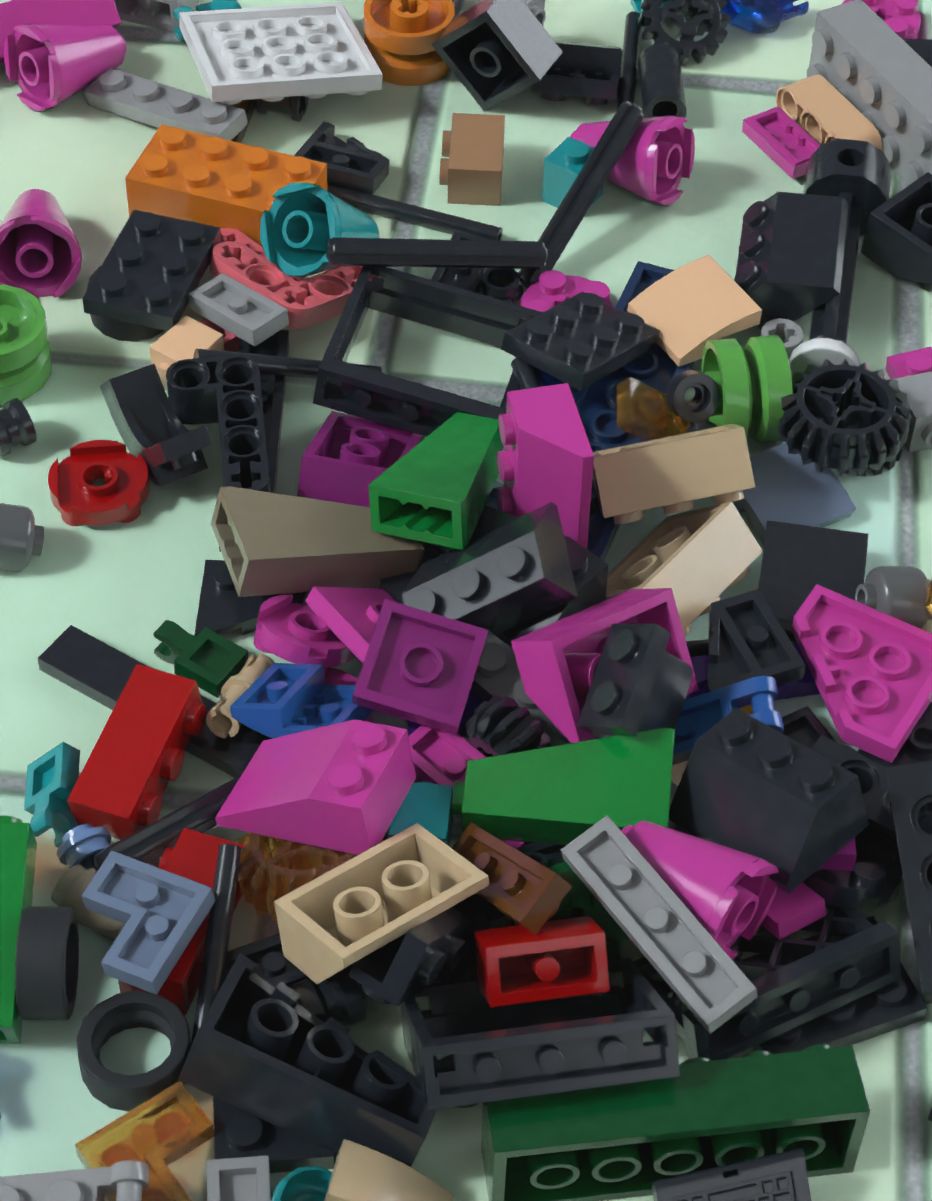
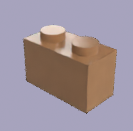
M453 113L451 131L443 130L442 157H449V159H440L439 185H448V204L500 206L505 115Z

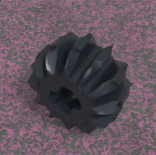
M495 695L488 702L484 701L472 712L473 715L468 718L465 726L461 729L463 738L486 758L552 747L549 744L551 742L550 735L542 730L539 725L540 720L534 719L529 713L528 707H520L515 699L508 696L503 698Z

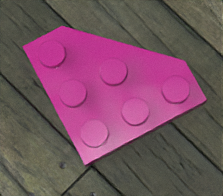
M816 584L794 615L792 633L841 740L892 763L932 700V634Z

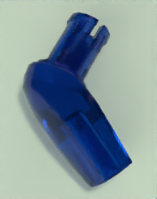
M726 0L727 5L721 14L729 15V24L756 34H770L777 31L781 22L805 15L808 12L809 3L806 1L794 6L793 2L798 0Z

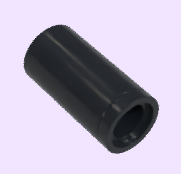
M654 44L647 47L638 58L644 118L671 115L686 118L687 110L680 56L677 50L666 44Z

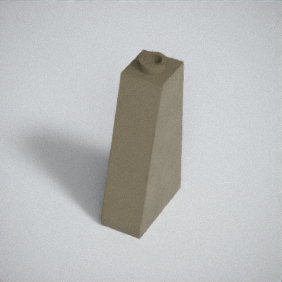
M228 486L220 487L211 520L212 529L239 597L311 592L313 586L380 587V579L417 571L419 564L425 558V542L372 531L370 507Z

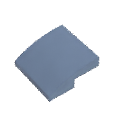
M786 442L750 456L755 488L743 490L744 499L733 501L739 514L743 512L748 514L763 545L767 520L822 528L850 517L856 510L848 493L831 468L828 467L823 472H820L819 465L815 462L803 465L800 454L788 453Z

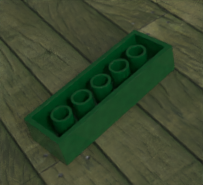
M826 1044L809 1046L802 1051L772 1054L768 1051H754L745 1054L741 1058L713 1061L708 1058L697 1057L679 1064L680 1076L483 1102L481 1152L489 1201H605L653 1195V1181L802 1148L804 1152L808 1177L853 1172L870 1114L853 1045L831 1047Z

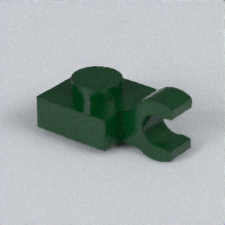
M165 620L153 633L154 638L162 641L155 648L154 654L161 660L174 664V674L195 680L200 689L216 698L221 695L222 687L231 676L239 674L248 659V650L207 627L195 637L175 622Z

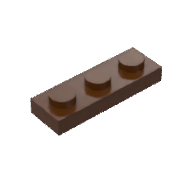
M473 823L469 824L452 847L454 851L489 877V886L474 895L535 935L544 923L554 916L560 906V902L572 887L557 873Z

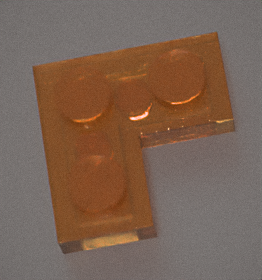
M179 1081L76 1143L75 1147L77 1157L86 1169L111 1167L116 1162L126 1160L141 1161L148 1164L149 1186L147 1189L142 1190V1201H192L167 1166L214 1137V1129L211 1121L182 1082ZM117 1193L105 1194V1197L108 1201H116Z

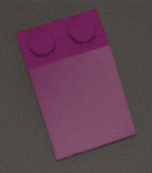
M331 411L302 455L297 496L370 507L369 484L424 440L425 436L354 415Z

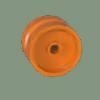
M452 0L365 1L364 42L383 74L382 81L399 86H420L435 82L448 74L450 68L433 48L432 43L455 18V4Z

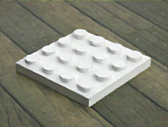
M342 2L179 12V28L212 102L233 105L248 99H262L275 102L290 96H304L317 99L326 96V94L333 93L360 96L368 93V91L382 90L383 74Z

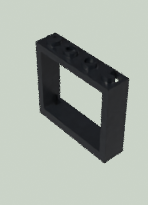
M363 266L318 368L313 404L425 437L430 435L457 412L498 419L500 414H506L507 392L521 390L513 371L501 405L498 407L347 363V358L368 309L502 347L505 332L543 312L389 267ZM370 275H375L373 276L372 280L369 281Z
M630 958L607 961L608 973L622 971L624 988H621L619 985L610 986V991L490 1007L479 990L478 978L435 983L400 1005L404 1046L428 1110L680 1076L675 1014ZM428 996L429 1010L420 1011L415 998ZM453 1053L454 1067L441 1069L436 1055Z

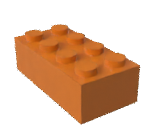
M162 124L125 177L129 217L133 210L181 220H193L201 224L220 227V229L232 228L241 231L260 246H262L260 240L261 217L264 210L269 211L276 199L272 196L278 189L290 183H312L328 191L327 163Z

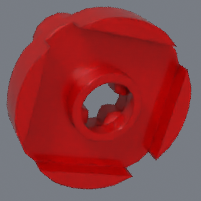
M92 440L79 443L69 449V457L63 459L60 464L57 458L51 465L48 473L51 501L54 507L61 513L62 520L70 526H100L116 522L129 523L141 515V506L147 500L150 491L148 467L144 458L139 453L138 458L128 453L126 445L112 440ZM95 479H105V485L92 486L95 483Z

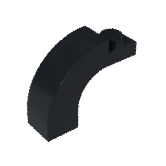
M155 363L109 379L100 385L110 414L129 452L136 458H138V453L144 458L148 467L149 480L156 485L162 486L208 469L202 449L213 445L207 426L205 425L190 431L182 424L169 404Z

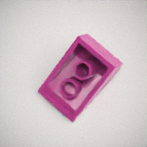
M354 719L264 740L216 815L217 826L356 855L367 851L382 841L416 779L407 729Z

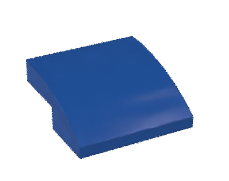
M273 663L230 706L232 718L271 738L354 719L365 721L374 710L352 703L356 685L325 684L323 665Z

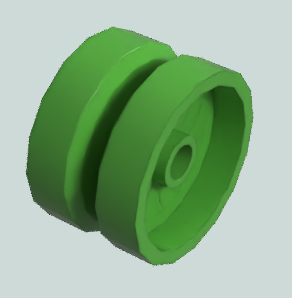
M0 285V405H4L5 402L14 398H18L20 401L29 398L44 387L52 374V356L50 342L47 339L48 328L45 310L38 298L24 289L9 285Z
M779 335L750 337L744 350L736 339L707 341L703 349L701 373L710 376L717 383L720 391L719 405L714 414L709 417V421L717 426L728 424L743 426L745 436L747 437L750 431L757 442L781 441L778 427L779 420L785 412L782 410V397L793 394L788 355Z

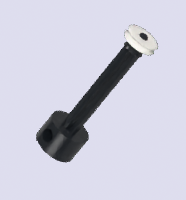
M836 139L825 143L811 155L807 165L803 194L843 197L849 202L840 294L812 311L809 340L798 345L792 351L789 359L791 376H793L794 372L803 373L808 364L820 368L825 359L834 365H841L846 358L849 365L860 366L859 356L853 348L847 345L859 237L865 235L870 212L889 200L891 185L889 160L882 150L867 141Z

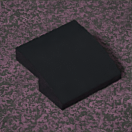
M767 520L758 589L775 617L793 621L794 615L816 584L855 600L858 585L864 584L869 534Z

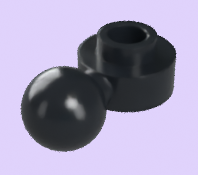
M694 370L678 374L668 387L667 403L670 410L676 416L689 421L690 426L685 433L718 427L709 421V417L714 414L720 401V391L717 383L710 376ZM694 387V398L689 402H685L684 394L686 390Z

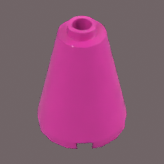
M22 24L14 27V34L8 35L4 42V62L9 81L17 80L23 93L16 95L22 103L31 110L44 111L54 107L95 82L109 68H118L122 65L126 53V43L123 36L110 25Z
M674 115L643 118L608 176L607 181L655 204L672 205L684 192L677 189L682 177L690 178L695 155L694 134L692 129L685 128L683 124L688 121L684 117ZM610 121L583 123L570 137L595 148Z
M30 189L23 192L16 199L0 224V285L24 289L38 298V300L39 297L54 295V298L63 295L75 284L81 270V249L57 199L45 190Z
M642 820L634 826L627 825L621 832L733 960L738 953L731 950L730 947L740 935L750 941L758 931L771 907L778 884L771 880L769 875L779 873L778 867L766 859L646 820Z

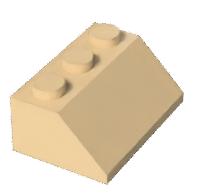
M728 424L593 452L592 478L601 515L604 518L613 516L615 525L645 519L643 510L662 506L664 514L694 509L693 500L713 496L714 504L744 499L743 490L755 488L745 430L743 426Z
M732 501L668 516L608 573L606 600L630 589L672 588L682 629L686 637L691 632L689 625L698 616L708 613L711 603L720 601L719 595L728 586L738 583L750 573L748 566L763 550Z
M416 823L275 900L274 904L283 955L313 982L319 984L405 935L413 928L489 886V877Z

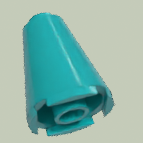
M290 183L278 189L272 196L276 199L269 211L264 210L260 223V240L265 256L271 263H276L283 270L281 272L297 277H307L340 267L330 265L326 258L327 243L333 237L379 238L377 224L371 217L322 187L312 183Z

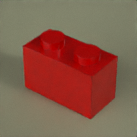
M590 916L547 921L536 935L521 925L474 931L479 990L490 1007L610 991L605 932Z

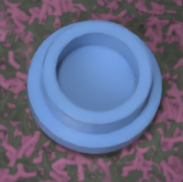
M89 823L82 824L71 829L63 836V843L57 849L56 854L59 861L63 865H68L70 869L77 864H81L88 870L93 868L92 856L109 847L112 837L106 827H94Z

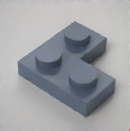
M112 850L81 895L86 909L125 923V926L101 961L105 974L156 995L216 901L211 887Z

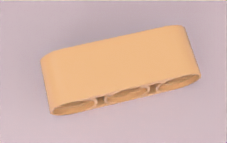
M820 74L781 86L777 90V106L820 145L836 139L867 141L880 150L883 149L882 139L877 128Z

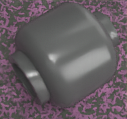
M0 503V570L22 571L28 566L31 555L41 556L44 542V526L35 525V517L29 507Z
M914 566L876 567L868 573L864 584L858 585L855 601L922 629L927 621L932 619V581L927 579L923 571Z

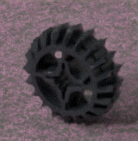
M846 358L841 365H834L825 359L820 368L808 364L803 373H793V394L782 397V410L785 412L779 420L778 427L780 440L787 443L789 454H800L803 465L812 462L817 463L820 472H823L828 467L837 469L840 476L843 475L846 469H853L861 476L867 466L879 471L885 461H894L895 456L899 450H902L903 444L907 441L911 422V408L908 406L907 393L899 391L898 380H885L883 369L871 372L867 370L865 362L859 367L849 365Z

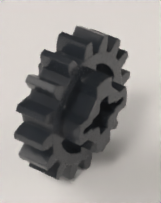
M643 0L640 8L644 11L641 12L638 24L647 27L641 35L642 40L653 39L654 44L672 46L680 56L681 66H685L691 56L697 64L703 62L706 53L713 56L720 46L718 43L722 44L728 34V31L724 28L727 27L730 16L721 14L727 5L726 0H674V3H665L663 8L659 7L667 0ZM705 32H709L703 39L694 42L695 36H703Z

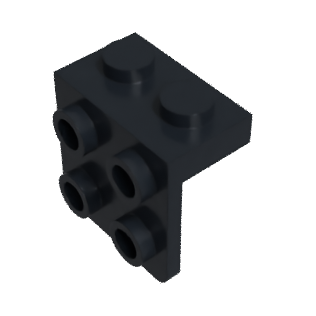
M656 623L612 624L577 724L578 727L598 738L636 736L637 732L676 728L693 677V671L690 665L665 651L671 632Z

